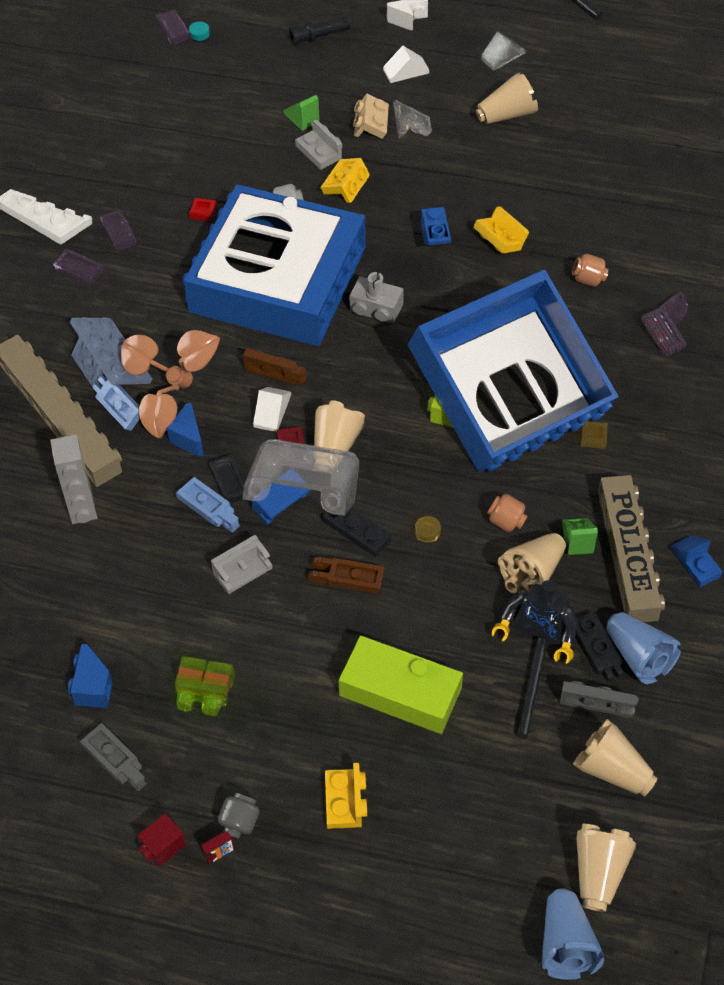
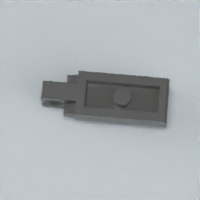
M102 723L80 740L81 746L116 781H119L122 785L128 781L137 791H140L147 785L144 780L145 777L139 772L142 767L137 757Z

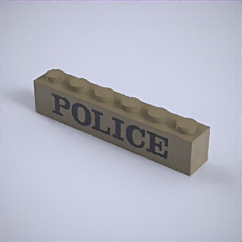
M631 475L603 477L600 479L598 495L624 613L642 622L658 621L661 610L665 609L663 594L658 592L659 575L657 571L654 572L653 570L654 553L652 549H648L647 545L649 542V532L647 527L643 528L644 511L643 507L638 506L637 502L639 499L638 486L633 485Z

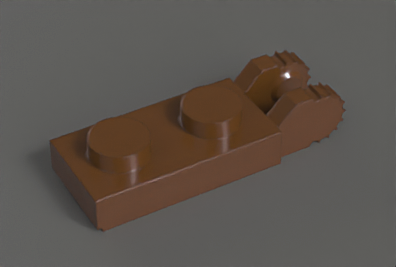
M313 558L312 567L326 572H309L308 580L310 582L380 594L385 567L338 558Z

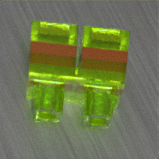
M182 656L175 683L177 708L189 712L192 711L194 701L203 702L202 713L217 716L221 706H226L229 689L233 686L235 680L233 665L209 661L207 665L206 660Z

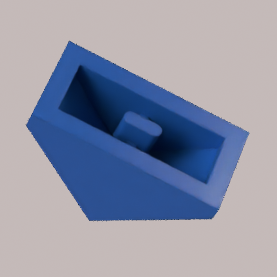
M187 403L175 417L173 423L167 427L169 442L198 457L204 456L192 404Z

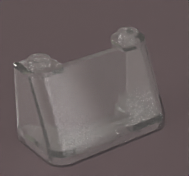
M267 440L259 447L244 484L242 499L251 501L265 499L269 495L271 483L321 491V505L323 509L332 514L345 516L355 503L359 460L354 453L349 451L280 440Z

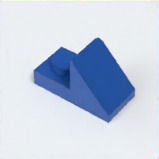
M690 536L671 545L669 549L700 588L720 578L723 571L708 553L710 541Z

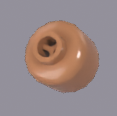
M584 254L581 258L578 257L576 259L572 275L575 276V280L578 283L596 287L601 281L604 282L606 280L608 268H605L604 259Z
M504 494L501 497L497 496L487 512L490 514V522L506 532L513 531L515 527L520 529L527 518V515L523 514L525 505L508 494Z

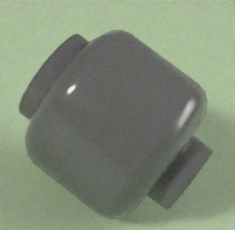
M235 793L234 797L229 796L225 798L217 821L221 826L225 827L224 831H228L231 837L239 839L241 834L249 835L252 833L260 811L255 805L256 800L239 793Z

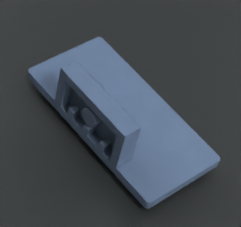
M106 317L71 318L70 324L79 336L71 356L91 386L94 383L101 385L98 381L100 375L106 376L112 385L150 384L152 382L148 372L142 375H133L123 367L121 346L125 338L112 319Z

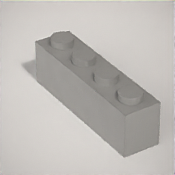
M77 434L51 439L54 463L72 524L86 523L90 520L98 519Z

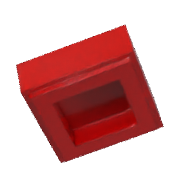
M195 198L189 212L190 219L212 222L217 207L216 201Z

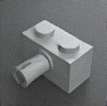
M377 272L371 273L368 278L360 276L350 294V312L394 324L403 306L404 288L383 283V275L379 273L378 279Z

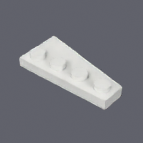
M12 189L0 196L1 210L59 244H63L92 224L91 216L85 214L83 217L75 215V211L68 208L63 211L55 208L53 203L37 202L35 197Z

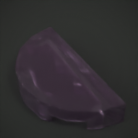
M679 291L649 316H651L650 318L653 323L656 324L653 317L654 314L658 313L659 319L666 326L659 315L661 314L660 311L663 312L670 325L681 322L686 316L688 309L686 296Z

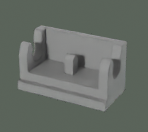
M256 535L211 560L213 575L228 594L261 576L273 567L268 559L270 557L268 551Z

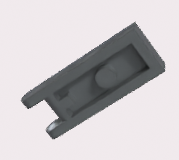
M564 681L560 704L632 717L635 714L638 697L633 694L612 691L608 687L597 688L586 686L577 681Z

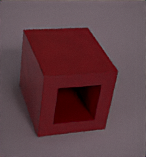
M166 813L137 835L141 845L138 848L139 852L147 862L153 860L158 867L186 846L183 832Z

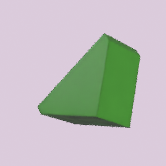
M314 95L283 110V112L303 131L312 126V121H319L318 97Z
M588 518L562 519L567 554L594 553L598 533L597 527Z

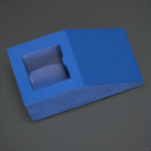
M444 207L421 210V231L424 245L451 243Z
M82 644L80 653L76 654L74 658V670L76 671L74 678L69 680L68 694L72 695L75 705L108 708L113 685L109 670L87 644Z

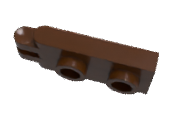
M249 348L243 354L246 371L290 384H303L307 381L306 369L297 366L294 361Z

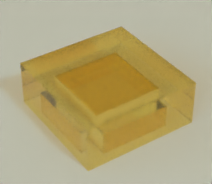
M584 422L581 447L606 449L608 423Z

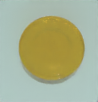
M424 516L417 520L415 535L419 540L433 542L439 538L441 524L436 518Z

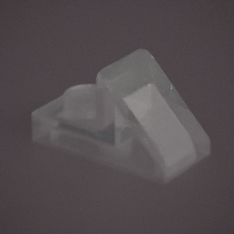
M397 100L393 102L399 139L409 129L426 137L432 132L429 116Z

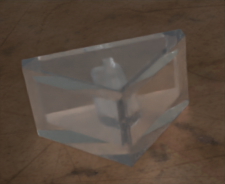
M497 32L482 54L481 60L493 70H496L525 54L526 50L511 38Z

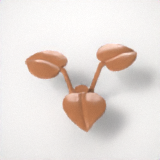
M199 330L185 333L177 346L178 354L182 357L179 359L181 367L172 366L171 368L153 360L158 354V346L150 337L134 335L123 342L121 346V359L123 367L127 372L133 375H142L148 371L150 364L167 372V381L172 384V386L158 390L157 396L147 394L140 403V420L146 430L152 435L162 438L167 427L173 423L177 414L176 401L172 396L164 393L172 390L177 391L179 387H189L193 380L191 372L200 371L209 363L216 352L220 337Z

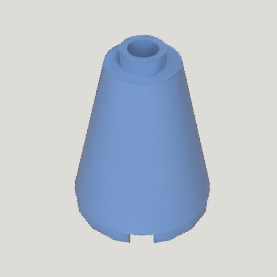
M624 612L612 615L607 621L606 632L637 679L642 683L651 684L656 682L657 680L654 677L660 673L665 676L676 664L681 653L677 648L680 642L676 638Z
M557 889L547 898L542 967L544 970L545 968L548 970L549 976L562 980L581 978L580 973L589 970L591 975L602 967L604 963L603 951L577 895L568 889Z

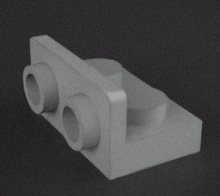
M318 120L312 121L313 130L295 139V144L299 150L322 170L342 159V143L338 137L329 132L325 125H322Z

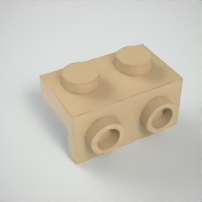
M366 94L362 100H358L354 108V112H356L353 122L354 136L359 137L365 130L383 139L387 134L389 104L369 94Z

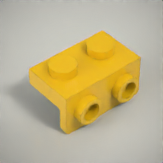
M496 207L491 218L476 220L473 227L480 233L482 238L492 243L495 249L501 253L520 251L529 234V231L502 207Z

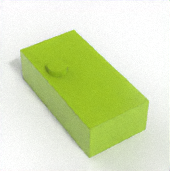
M360 635L339 679V696L442 734L462 689L463 673Z

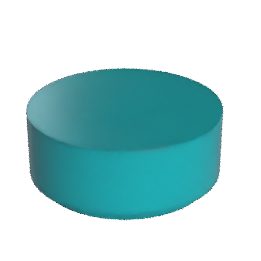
M204 22L191 24L189 27L190 37L196 41L207 39L210 35L209 25Z

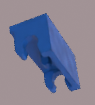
M291 470L253 498L251 509L266 524H269L286 508L300 498L306 497L310 493V488Z

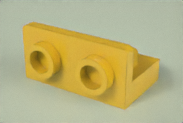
M361 158L340 159L320 188L324 194L337 195L342 193L346 203H351L368 179L369 172Z
M353 763L354 769L325 771L327 829L362 827V817L367 816V799H361L360 790H366L365 772L359 771V763Z

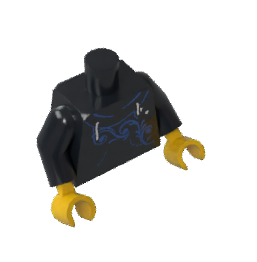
M546 580L542 585L532 584L529 591L522 590L509 599L501 615V618H503L501 623L496 624L492 630V637L497 629H502L505 632L502 639L504 641L509 635L510 630L508 626L511 622L513 623L512 628L539 638H545L552 643L560 645L561 641H563L562 647L555 652L554 659L557 662L560 659V653L564 652L567 655V664L573 658V651L570 645L574 644L578 619L573 608L569 606L567 594L558 592V585L554 581Z

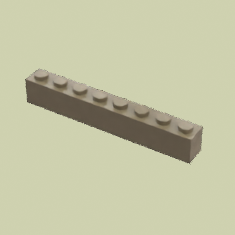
M19 335L1 343L0 367L57 438L77 434L86 471L93 484L98 487L122 473L120 465L122 458L117 449H111L106 436L102 432L98 433L96 431L93 420L89 416L85 417L83 415L80 404L70 399V393L64 385L60 386L58 384V379L52 370L47 371L43 359L40 356L36 357L34 355V350L28 341L24 342Z

